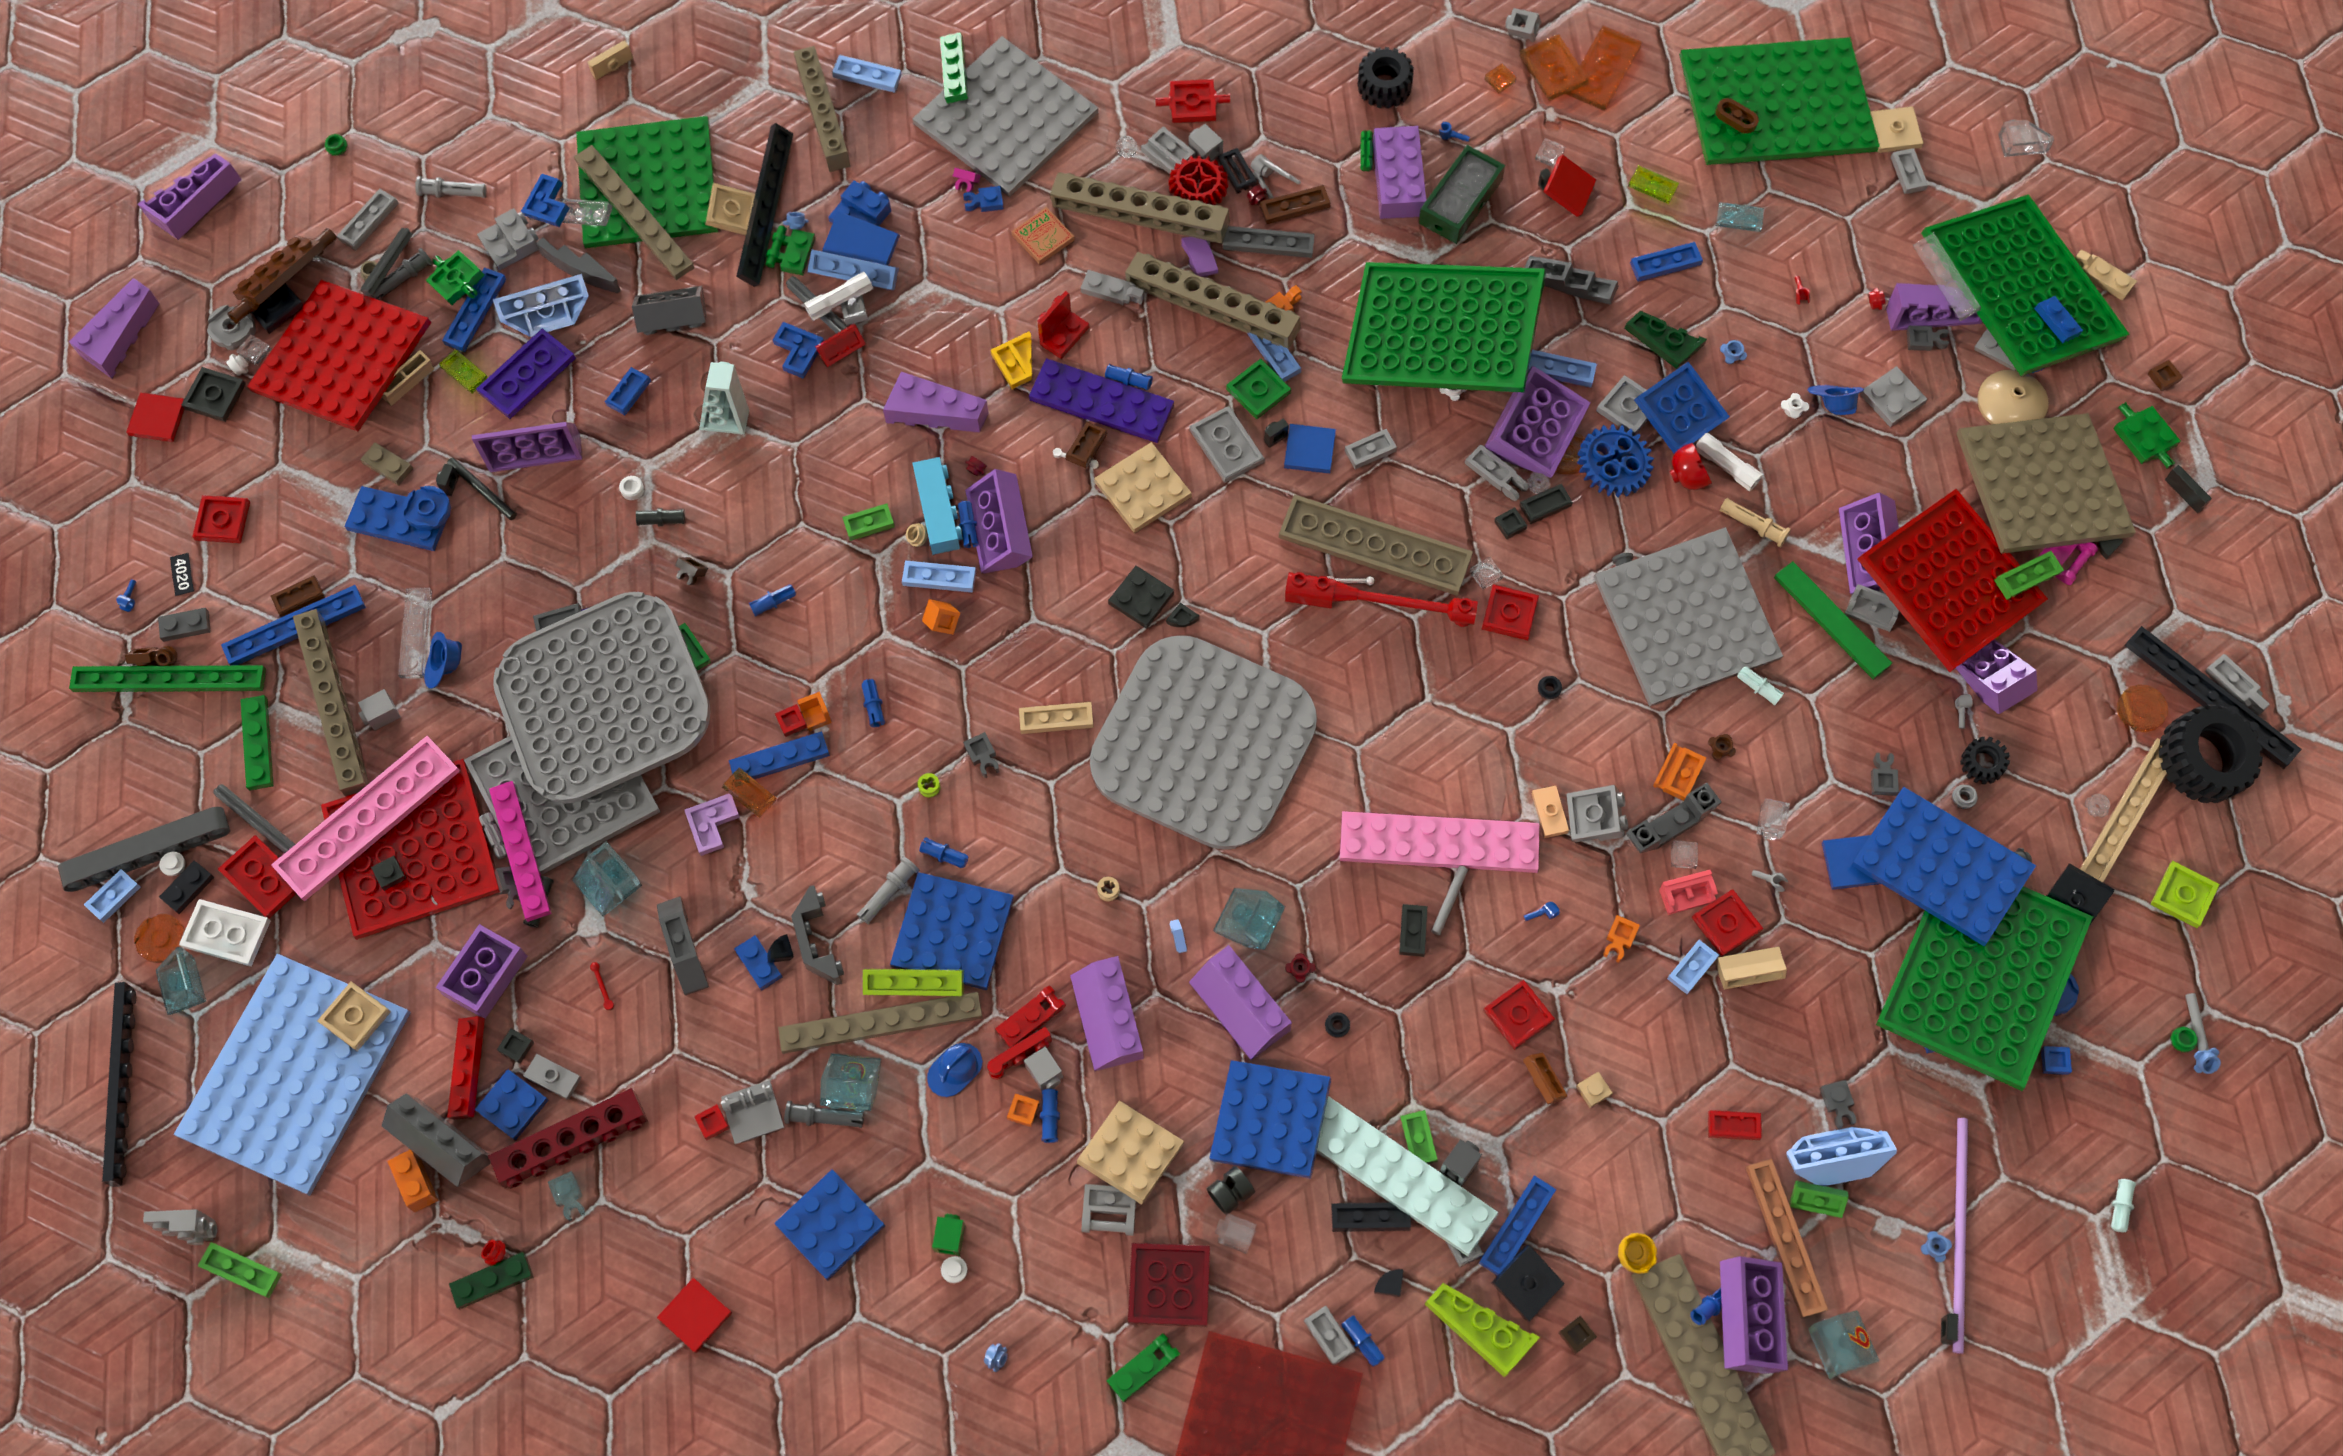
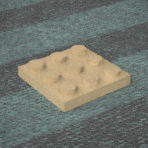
M1152 442L1094 478L1095 484L1134 533L1192 497L1191 491Z
M1119 1101L1079 1156L1077 1164L1138 1203L1143 1204L1182 1148L1184 1141Z

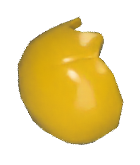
M1631 1233L1620 1242L1618 1258L1621 1265L1629 1272L1637 1274L1648 1273L1649 1269L1657 1263V1248L1654 1241L1646 1234Z

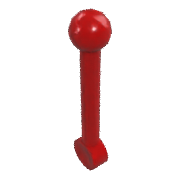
M593 962L590 965V969L595 973L605 1001L603 1006L606 1010L610 1011L614 1008V1003L608 997L599 972V963Z

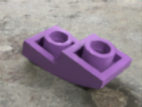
M1194 237L1182 238V247L1189 257V266L1192 271L1200 277L1217 274L1218 267L1207 240Z

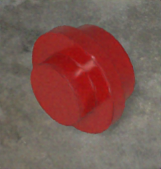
M1873 288V291L1868 292L1871 309L1882 310V305L1886 304L1883 291L1879 292L1878 288Z
M490 1240L485 1244L481 1257L486 1264L492 1266L502 1261L506 1253L505 1243L501 1240Z

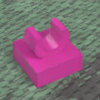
M955 168L953 177L960 178L955 183V189L960 190L962 183L966 182V192H972L974 188L972 182L979 183L981 175Z

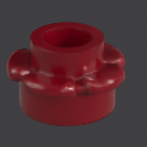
M1260 185L1253 187L1247 194L1249 203L1259 206L1260 201L1267 199L1265 195L1267 189H1263Z
M971 456L968 461H965L968 465L966 470L978 477L979 474H985L984 470L987 465L979 459Z

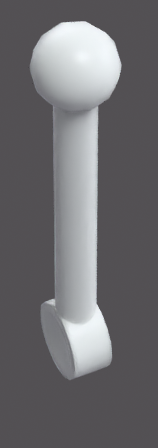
M1060 448L1053 450L1055 458H1066L1065 455L1067 453H1063ZM1092 460L1089 465L1091 468L1096 469L1099 466V462Z
M1371 576L1366 579H1336V581L1341 583H1366L1369 586L1375 582Z

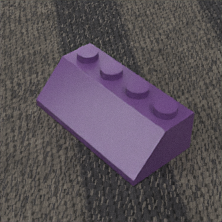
M994 469L965 490L967 501L972 503L974 521H977L976 533L979 545L976 548L981 573L1016 568L1033 557L1017 475Z
M1880 492L1839 508L1850 594H1853L1857 584L1879 592V585L1857 558L1899 529L1895 500Z
M1229 945L1209 959L1189 981V984L1250 1060L1291 1031L1292 1022Z
M1118 956L1093 962L1070 975L1094 1071L1144 1059Z

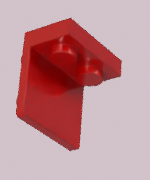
M1064 291L1061 296H1057L1047 312L1041 313L1037 320L1040 346L1061 360L1089 329L1087 321L1071 312L1070 293Z

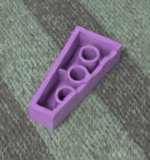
M217 154L212 155L192 168V173L188 176H180L175 179V184L163 191L161 188L155 192L154 198L147 202L143 200L138 203V206L151 222L177 240L242 180L233 166Z
M133 278L69 343L79 356L112 379L116 373L115 368L118 363L124 361L127 356L125 352L131 343L134 344L136 342L141 327L146 326L160 303L150 289Z
M1897 283L1886 306L1891 331L1907 330L1909 325L1932 326L1933 328L1982 323V320L1959 287Z
M904 372L900 373L883 409L886 423L902 422L905 425L911 426L922 424L928 425L931 428L942 426L950 427L951 430L980 432L989 414L987 400Z

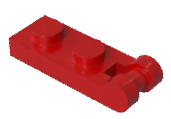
M1050 985L1045 987L1035 998L995 1028V1031L1009 1048L1026 1039L1065 1008V1002L1055 996V990ZM1047 1001L1051 1006L1045 1011L1041 1005Z
M1046 1026L991 1059L987 1064L990 1077L994 1080L1001 1079L1004 1071L1013 1065L1015 1067L1020 1066L1029 1055L1044 1047L1048 1048L1052 1038Z

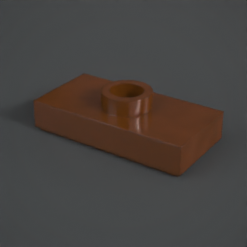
M1086 422L1065 455L1066 460L1087 468L1106 438L1107 429Z
M313 575L270 597L279 616L284 617L325 598V595L317 578Z

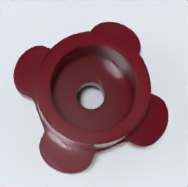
M1298 953L1291 963L1286 964L1285 970L1295 977L1296 982L1303 983L1309 973H1314L1315 965L1310 963L1304 954Z

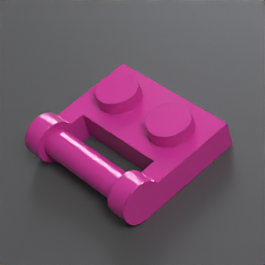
M2094 543L2044 548L2039 556L2052 551L2062 566L2075 548L2081 551L2068 570H2064L2061 574L2055 576L2063 583L2072 585L2076 580V574L2086 561L2098 551V547Z

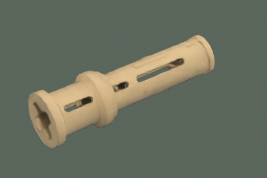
M1729 498L1725 499L1719 510L1758 531L1760 537H1767L1776 542L1780 548L1791 531L1790 528L1785 529L1774 523L1772 518L1765 519Z

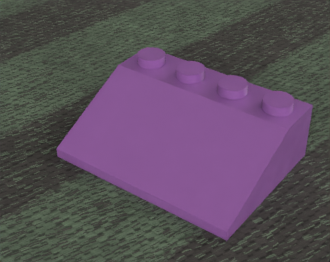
M1532 366L1528 370L1525 393H1512L1484 447L1503 461L1551 478L1584 417L1590 402Z
M569 422L472 435V440L489 472L582 459L579 431L575 424Z

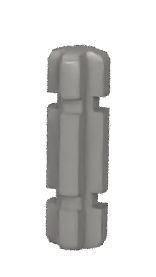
M491 813L481 815L479 820L492 848H494L496 857L498 859L507 857L503 838L498 826L494 824L493 815Z

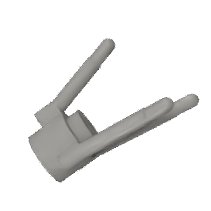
M1263 154L1256 156L1251 163L1254 177L1263 189H1267L1266 194L1270 199L1274 197L1262 176H1270L1273 170L1296 184L1301 183L1300 180L1273 164Z

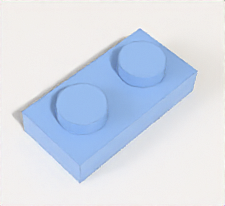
M120 869L84 906L104 923L141 887Z
M1698 940L1667 979L1684 993L1688 994L1715 962L1719 954Z

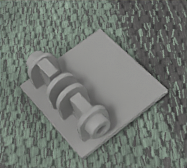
M770 1080L721 1097L722 1108L726 1113L735 1145L784 1128Z

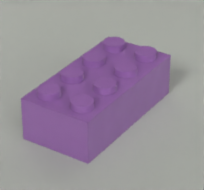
M1419 127L1374 128L1373 154L1380 219L1419 217L1420 209L1426 202Z
M1742 1256L1720 1261L1725 1369L1762 1374L1787 1371L1782 1263Z

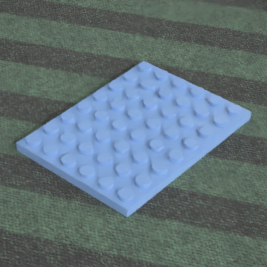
M277 954L174 1135L310 1196L411 1012L408 1009L368 993L391 1012L357 1052L317 1021L348 984Z

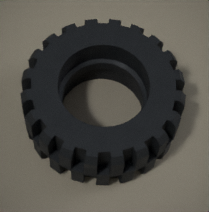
M2216 705L2199 706L2175 719L2166 727L2164 735L2160 739L2162 748L2159 749V758L2163 760L2161 763L2162 770H2166L2168 774L2166 778L2170 783L2173 782L2176 785L2175 789L2180 793L2185 792L2186 797L2192 800L2198 799L2199 802L2207 804L2210 802H2222L2245 791L2258 778L2261 771L2258 767L2262 766L2263 757L2260 756L2262 747L2257 742L2258 735L2256 731L2253 732L2250 729L2251 724L2247 720L2243 721L2240 718L2241 715L2237 712H2229V708L2217 707ZM2199 736L2209 740L2218 749L2222 758V772L2213 769L2203 759L2199 750Z

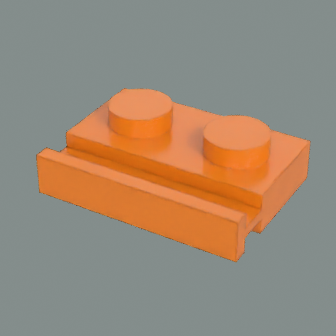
M1674 743L1653 787L1663 789V792L1684 801L1687 794L1690 793L1705 763L1706 757L1685 747L1683 749Z

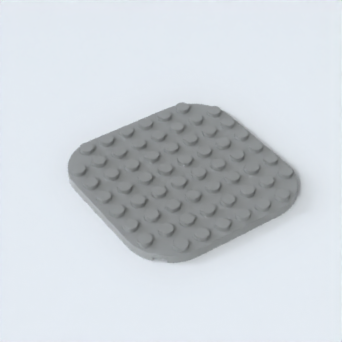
M643 592L619 594L519 639L502 655L504 658L494 672V691L526 779L537 793L548 800L558 803L583 801L685 755L700 742L710 721V703L673 612L660 598L645 595Z
M1171 636L1152 644L1140 656L1099 732L1090 755L1092 777L1102 795L1116 805L1209 847L1236 849L1238 846L1247 843L1251 844L1268 829L1313 740L1317 722L1316 709L1307 691L1288 677L1195 637Z

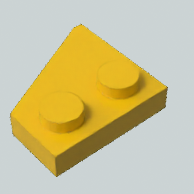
M1030 332L1024 333L990 350L993 359L1011 389L1032 380V343Z

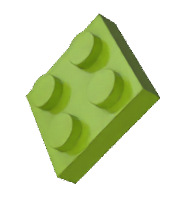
M2172 861L2150 905L2198 928L2201 926L2220 884Z

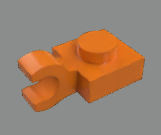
M1295 285L1288 290L1285 296L1278 292L1265 303L1270 302L1280 309L1294 312L1292 305L1302 299L1300 295L1302 291Z

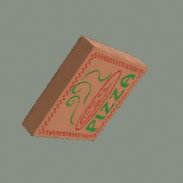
M1047 207L1011 231L1012 236L1039 265L1075 241L1074 235Z

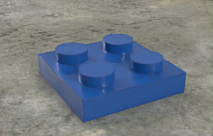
M507 1069L475 1108V1111L516 1141L549 1100Z

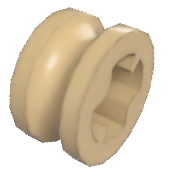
M1113 877L1102 878L1097 885L1099 897L1107 902L1115 900L1120 892L1117 880ZM1110 884V887L1114 886L1111 894H1107V891L1105 893L1102 892L1105 890L1104 885Z

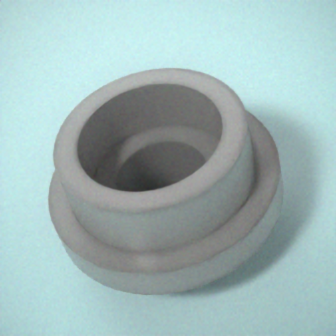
M1959 785L1952 793L1953 802L1962 809L1973 807L1978 799L1976 790L1970 785ZM1960 795H1966L1968 800H1963Z

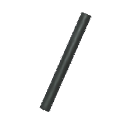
M452 457L447 461V464L453 465L457 473L509 520H513L516 517V512L455 458Z

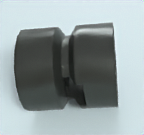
M1236 1166L1223 1175L1224 1180H1216L1206 1188L1211 1199L1225 1215H1228L1238 1207L1239 1200L1246 1201L1255 1193V1189L1250 1181Z

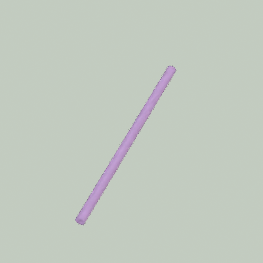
M1966 1118L1957 1119L1953 1313L1958 1314V1341L1953 1344V1353L1959 1354L1964 1353L1968 1119Z

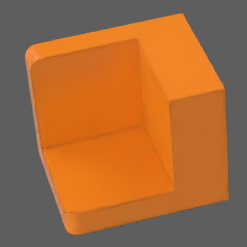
M929 599L922 622L932 631L953 635L960 612L950 603Z
M820 691L797 700L809 732L832 723Z

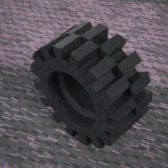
M1980 737L1979 740L1974 739L1962 753L1961 757L1963 758L1960 761V764L1964 765L1962 768L1963 773L1968 771L1967 778L1970 779L1973 776L1975 777L1973 782L1978 783L1979 780H1982L1981 784L1984 785L1988 781L1992 784L2001 778L2010 764V760H2007L2010 755L2009 752L2004 753L2007 749L2005 745L2001 748L1998 746L2001 743L1999 740L1993 743L1992 737H1988L1987 740H1985V737ZM1979 753L1988 754L1994 760V766L1991 768L1982 767L1978 764L1976 756Z

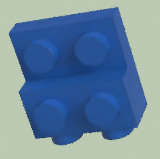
M854 180L842 193V201L828 216L829 222L833 223L837 211L880 226L891 212L889 198L883 192L876 194L871 191V187L866 182L861 181L858 183Z

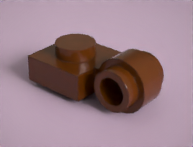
M164 646L161 649H158V647L133 649L125 654L127 664L136 663V666L151 665L153 660H156L161 666H170L176 662L178 655L174 648Z

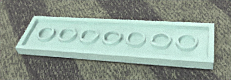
M1328 1096L1317 1152L1469 1257L1498 1216V1212Z

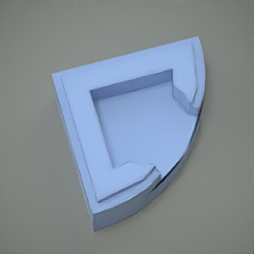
M1179 919L1170 921V929L1177 952H1186L1185 938Z

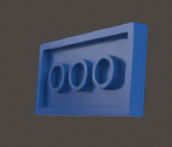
M361 486L344 527L347 531L435 551L446 522L439 528L430 531L415 529L407 522L403 514L402 508L406 496Z

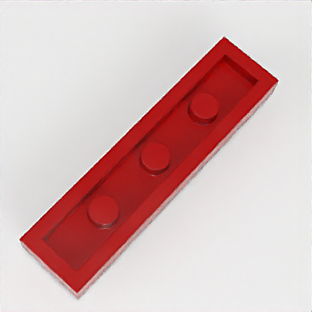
M480 1016L458 1019L447 1114L449 1119L474 1118L485 1018Z

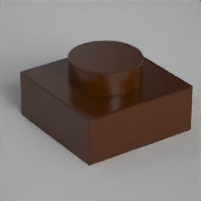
M2170 360L2150 369L2148 372L2149 377L2161 392L2179 383L2183 378Z

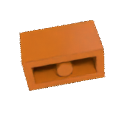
M408 1150L387 1161L406 1207L416 1213L439 1201L421 1158L412 1150Z

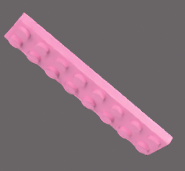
M426 736L272 864L273 868L305 902L458 774L460 770Z
M1342 811L1340 861L1448 868L1464 866L1467 869L1537 873L1539 867V823Z

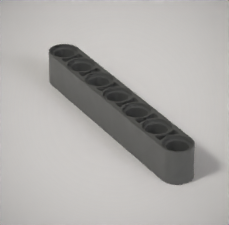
M208 808L62 862L58 865V871L63 890L66 892L78 891L111 879L120 869L127 873L157 862L169 852L181 853L226 836L230 833V828L224 808Z

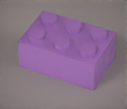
M479 924L436 986V989L444 997L477 1016L486 1019L528 956L519 946Z

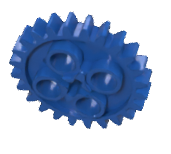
M1612 424L1608 430L1603 425L1600 431L1595 428L1592 434H1588L1580 445L1581 448L1577 454L1580 458L1577 464L1583 466L1579 472L1587 473L1584 481L1591 479L1593 481L1590 485L1591 488L1596 485L1599 486L1598 493L1605 489L1607 490V496H1610L1613 491L1617 497H1620L1623 491L1627 497L1631 491L1636 493L1640 487L1643 488L1646 481L1650 478V472L1654 467L1650 464L1654 458L1648 455L1652 450L1644 449L1647 441L1640 442L1638 440L1640 434L1632 436L1633 429L1624 432L1623 425H1621L1619 430H1616L1615 425ZM1627 466L1633 468L1634 471L1628 469ZM1605 471L1610 472L1613 476H1609Z

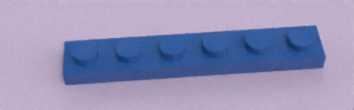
M353 585L225 642L221 646L229 665L236 666L297 639L298 634L293 619L295 615L317 609L327 626L366 608L358 588L356 585Z

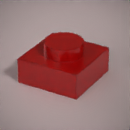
M797 704L775 713L785 737L808 728Z
M717 1104L694 1116L706 1141L730 1129Z

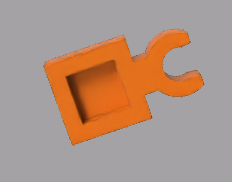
M1616 915L1606 940L1613 943L1606 947L1604 957L1607 958L1610 951H1616L1618 954L1616 962L1619 963L1624 956V949L1622 947L1630 949L1640 925Z

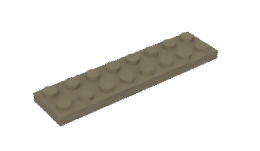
M1295 494L1279 532L1280 539L1456 596L1459 594L1473 555V551Z
M1678 1254L1655 1264L1649 1269L1648 1273H1633L1631 1277L1715 1455H1775V1450L1736 1370L1725 1369L1724 1345L1711 1318L1702 1325H1697L1691 1319V1311L1702 1303V1299L1681 1255Z

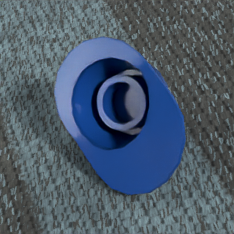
M1817 385L1809 387L1807 391L1814 395L1822 396L1824 405L1829 412L1835 415H1849L1856 413L1858 394L1863 392L1864 388Z
M436 632L431 640L430 653L424 673L425 684L429 689H434L440 683L443 675L450 674L456 670L461 660L462 644L458 641L446 639L442 632Z
M966 1043L955 1044L948 1048L932 1064L928 1071L927 1080L932 1092L938 1096L950 1097L962 1091L981 1071L983 1061L978 1049Z

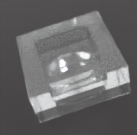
M1545 138L1536 154L1535 160L1554 168L1558 157L1563 155L1565 146Z
M250 335L236 352L257 366L270 352L271 348L265 342Z
M1491 557L1470 568L1471 575L1482 590L1503 578L1502 572Z
M1673 840L1671 867L1696 869L1698 864V842Z

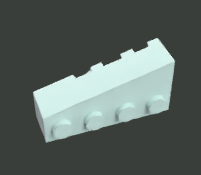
M711 362L705 387L699 430L744 435L749 408L735 366L728 362Z

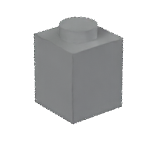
M1204 124L1200 128L1194 129L1189 135V147L1195 151L1197 157L1201 155L1202 159H1206L1209 156L1212 162L1218 155L1223 153V140Z
M385 689L358 702L362 710L359 712L360 718L365 725L370 724L374 730L401 718L392 698Z
M1046 1047L1024 1060L1025 1067L1041 1091L1053 1089L1061 1083L1060 1079L1063 1078L1062 1070Z

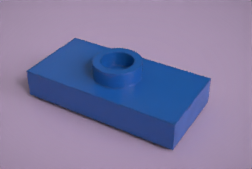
M631 367L606 399V406L625 416L650 384V377Z

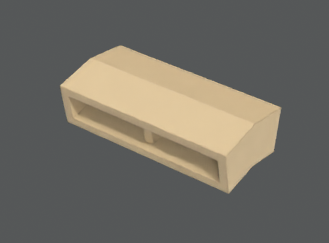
M419 350L398 368L395 373L396 377L386 392H384L382 398L392 406L434 370L431 360Z
M1780 947L1718 957L1715 962L1724 990L1785 979L1787 972Z

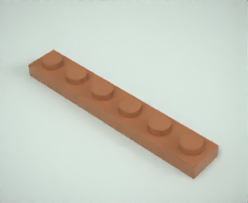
M1769 1159L1748 1165L1746 1171L1778 1258L1782 1263L1785 1277L1801 1319L1826 1312L1828 1310L1773 1160Z

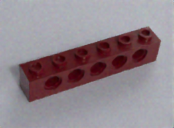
M630 1088L488 1155L498 1183L505 1189H512L520 1186L523 1180L531 1176L538 1177L545 1174L547 1169L554 1165L561 1166L570 1162L571 1157L579 1153L587 1154L593 1151L595 1146L600 1143L615 1141L619 1138V1134L640 1129L648 1119L637 1094ZM616 1113H623V1117L619 1122L612 1123V1117ZM599 1124L596 1133L588 1134V1129L591 1125ZM570 1135H574V1142L571 1145L565 1146V1139ZM551 1147V1151L547 1156L540 1157L543 1148ZM521 1158H527L524 1167L516 1168V1164Z

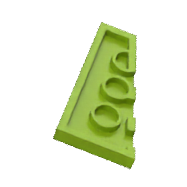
M1444 1283L1425 1302V1305L1504 1378L1540 1338L1533 1333L1530 1334L1522 1330L1516 1323L1508 1322L1499 1317L1491 1309L1483 1308L1474 1303L1473 1299Z

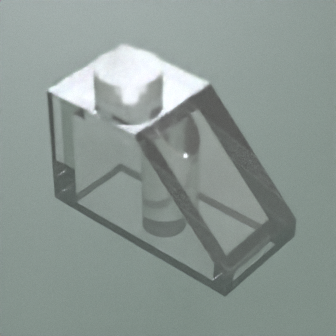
M2028 120L2004 122L1998 134L2004 157L2048 153L2054 142L2052 135Z

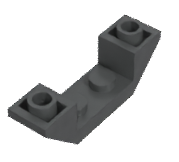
M1705 783L1687 794L1684 802L1650 823L1647 820L1627 831L1626 835L1639 853L1656 850L1697 825L1722 802L1709 784Z
M813 885L808 888L791 916L803 963L807 970L836 985L842 984L840 976L844 975L841 961H836L833 954L818 958L815 943L810 944L809 935H813L809 920L824 916L822 907L826 906L822 892L817 893Z
M681 896L657 904L660 925L684 995L686 996L709 988L703 965L698 958L687 923L688 917Z

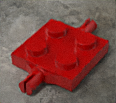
M1214 79L1170 81L1168 97H1155L1156 107L1169 106L1172 113V123L1216 121L1217 104L1230 103V94L1217 95L1214 89Z

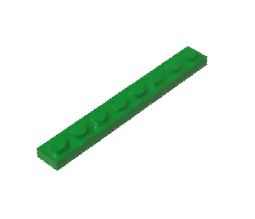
M263 665L73 666L69 689L72 692L263 691L266 668Z

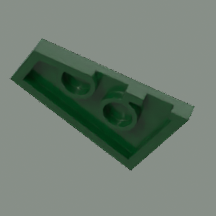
M1639 311L1624 327L1625 330L1675 369H1678L1703 347L1707 340L1701 336L1699 338L1687 334L1688 331L1679 328L1677 330L1666 324V321L1643 311Z

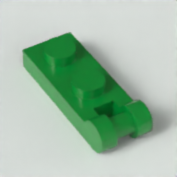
M1165 1333L1158 1336L1149 1346L1106 1380L1123 1403L1181 1355L1177 1348L1173 1349L1168 1343L1169 1338ZM1158 1349L1165 1355L1160 1361L1154 1355Z

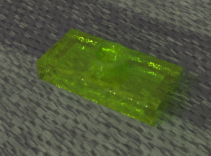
M1638 165L1629 181L1628 187L1669 204L1679 183Z
M456 349L439 363L441 369L471 394L488 378L484 372Z

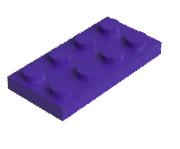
M542 328L477 387L476 390L507 418L511 419L571 364L576 357L569 349Z

